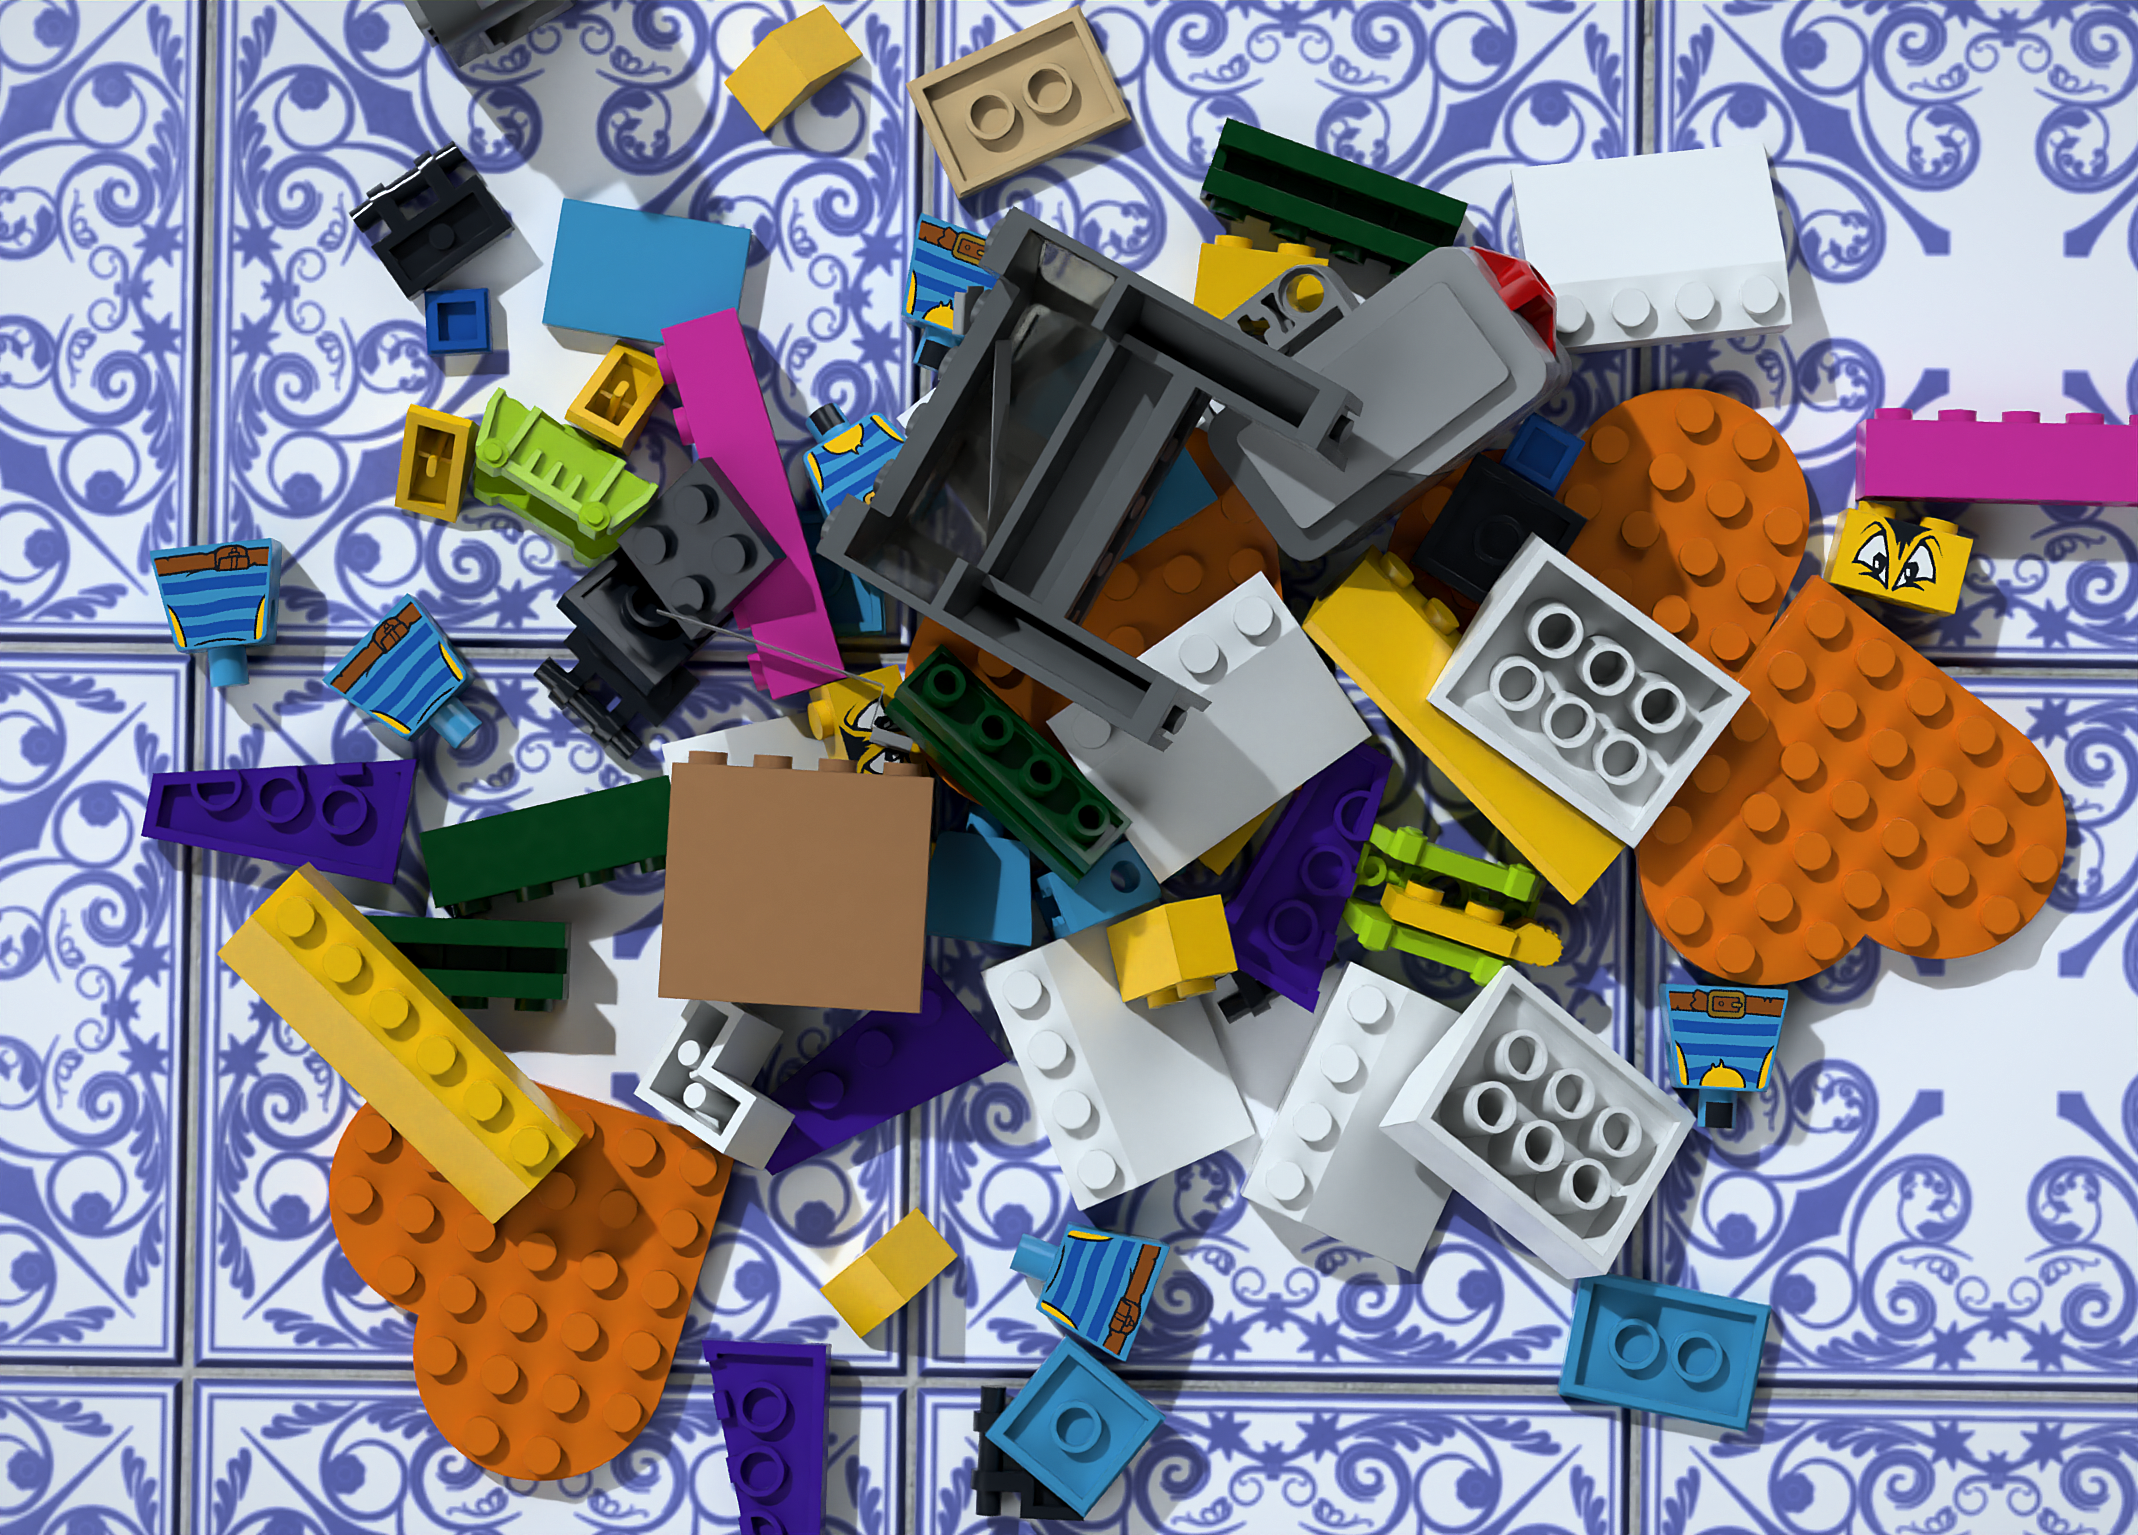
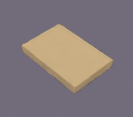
M1079 4L905 83L958 201L964 200L1128 125L1132 121Z

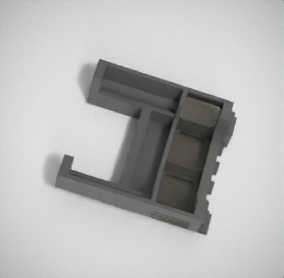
M1013 206L1012 209H1009L1005 218L997 221L992 227L985 241V253L977 265L995 278L997 282L992 290H985L974 304L970 315V323L972 325L961 345L951 348L942 360L937 375L940 382L928 403H921L909 418L905 429V435L908 438L896 459L887 461L877 474L873 485L875 495L871 503L867 504L847 493L842 504L836 506L826 518L821 529V540L815 550L827 559L1140 741L1164 752L1173 742L1162 735L1166 731L1173 735L1177 734L1185 723L1188 714L1187 710L1191 706L1204 712L1212 702L1081 626L1209 402L1212 399L1342 472H1345L1348 458L1338 451L1339 443L1343 444L1347 440L1354 426V421L1348 418L1347 414L1349 411L1360 417L1364 403L1348 389ZM1011 340L1013 345L1010 405L1006 403L994 456L1003 461L994 505L988 520L995 341Z

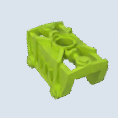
M498 387L487 402L475 444L476 463L472 480H474V497L489 506L500 503L571 547L574 559L588 568L599 565L602 560L604 561L620 547L617 539L658 500L659 486L654 482L650 484L648 481L638 478L624 468L627 463L624 460L607 453L602 445L584 431L568 424L558 423L535 405L531 411L528 410L519 401L507 397L506 390Z
M1374 821L1369 840L1364 842L1355 873L1358 875L1351 897L1346 899L1341 917L1356 934H1359L1357 940L1368 950L1380 952V950L1387 951L1390 946L1470 972L1469 977L1475 980L1474 983L1486 987L1503 966L1510 965L1515 969L1518 960L1393 920L1383 910L1382 905L1352 896L1357 885L1376 886L1383 881H1387L1396 886L1406 888L1409 879L1428 884L1435 877L1448 876L1456 880L1460 888L1459 895L1455 902L1452 903L1453 905L1465 909L1469 899L1476 900L1504 911L1505 914L1502 921L1509 923L1523 915L1534 918L1540 902L1539 899L1543 895L1548 880L1536 872L1535 868L1530 865L1518 863L1510 864L1509 866L1501 861L1495 864L1485 859L1428 842V837L1417 828L1406 826V828L1398 827V830L1394 831ZM1371 843L1394 859L1412 865H1419L1421 869L1405 863L1400 871L1386 867V863L1381 855L1370 849ZM1478 886L1502 892L1513 898L1504 899L1500 903L1488 900L1489 891L1478 888Z

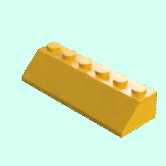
M1372 544L1317 595L1301 628L1538 871L1574 905L1583 897L1627 844L1426 699L1463 637L1456 630L1459 623L1444 603L1437 598H1432L1428 601L1411 583L1414 581L1412 572L1398 556L1389 551L1383 555Z
M309 861L298 868L245 921L217 953L229 967L492 1224L496 1223L525 1197L578 1144L584 1134L535 1083Z

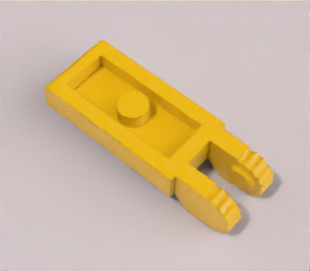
M1409 879L1406 888L1387 883L1380 902L1383 910L1393 920L1530 965L1535 963L1537 967L1543 966L1546 968L1548 965L1553 966V963L1556 961L1559 962L1558 958L1563 956L1561 950L1564 949L1561 945L1562 940L1557 938L1558 935L1550 930L1551 928L1548 925L1544 926L1545 924L1542 921L1537 923L1535 919L1523 915L1506 923L1502 921L1505 912L1496 907L1469 899L1464 909L1442 901L1445 892L1423 882Z

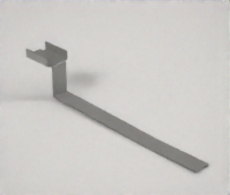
M967 286V293L955 292L952 334L966 336L972 325L970 323L971 311L979 296L984 292V286ZM1011 340L995 341L986 550L1002 524L1006 510L1013 345Z
M657 609V614L728 634L853 679L881 687L882 692L870 726L873 731L869 742L907 754L910 753L912 744H917L909 737L873 727L884 691V684L845 672L732 631Z

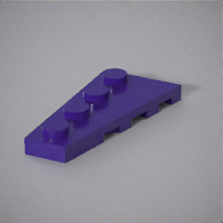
M1364 742L1304 782L1300 790H1295L1224 907L1237 968L1313 1014L1320 995L1318 988L1326 962L1331 960L1338 938L1336 931L1346 899L1351 897L1358 875L1355 873L1361 851L1364 842L1369 840L1393 764L1392 759Z
M420 759L153 773L141 836L299 867L309 861L319 871L395 885Z
M927 963L924 969L921 1013L869 1011L767 1096L794 1114L795 1117L765 1168L773 1176L1010 1060L932 966Z
M724 1338L702 1339L705 1361L709 1362L715 1393H712L717 1420H721L728 1452L726 1463L730 1483H734L741 1515L738 1518L741 1535H825L832 1344Z

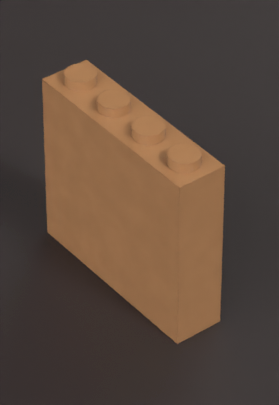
M689 751L688 763L672 762L658 998L921 1013L936 787L935 778L922 777L923 765L884 762L883 775L857 773L858 761L819 758L818 771L792 769L793 757L754 754L753 767L727 765L728 753L710 751Z

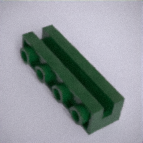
M1228 117L1200 193V199L1211 202L1208 211L1218 217L1242 224L1245 222L1246 216L1270 223L1268 233L1282 240L1304 245L1306 238L1309 237L1331 245L1328 254L1341 261L1364 266L1368 258L1390 266L1388 275L1393 279L1429 252L1439 247H1452L1469 204Z
M942 643L898 686L894 693L895 697L883 711L1072 889L1116 845L1133 823Z
M669 775L418 833L435 908L452 906L454 917L457 918L491 910L490 897L515 892L517 903L555 895L553 882L577 877L579 889L617 880L614 868L639 863L642 874L666 869L671 791Z
M363 915L445 996H450V1001L458 1009H489V997L514 998L515 1011L553 1012V1000L569 999L572 922Z

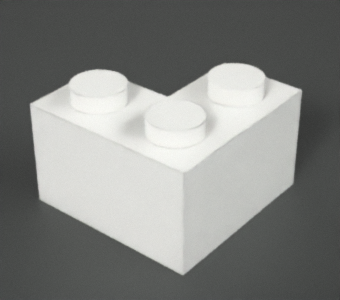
M689 1000L633 1093L721 1153L763 1171L795 1117L794 1114L751 1087L782 1035L783 1030L739 1002Z

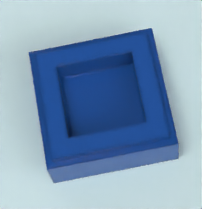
M488 288L424 291L427 355L429 357L493 354L491 296Z
M1534 412L1524 419L1500 460L1499 465L1554 498L1586 442Z

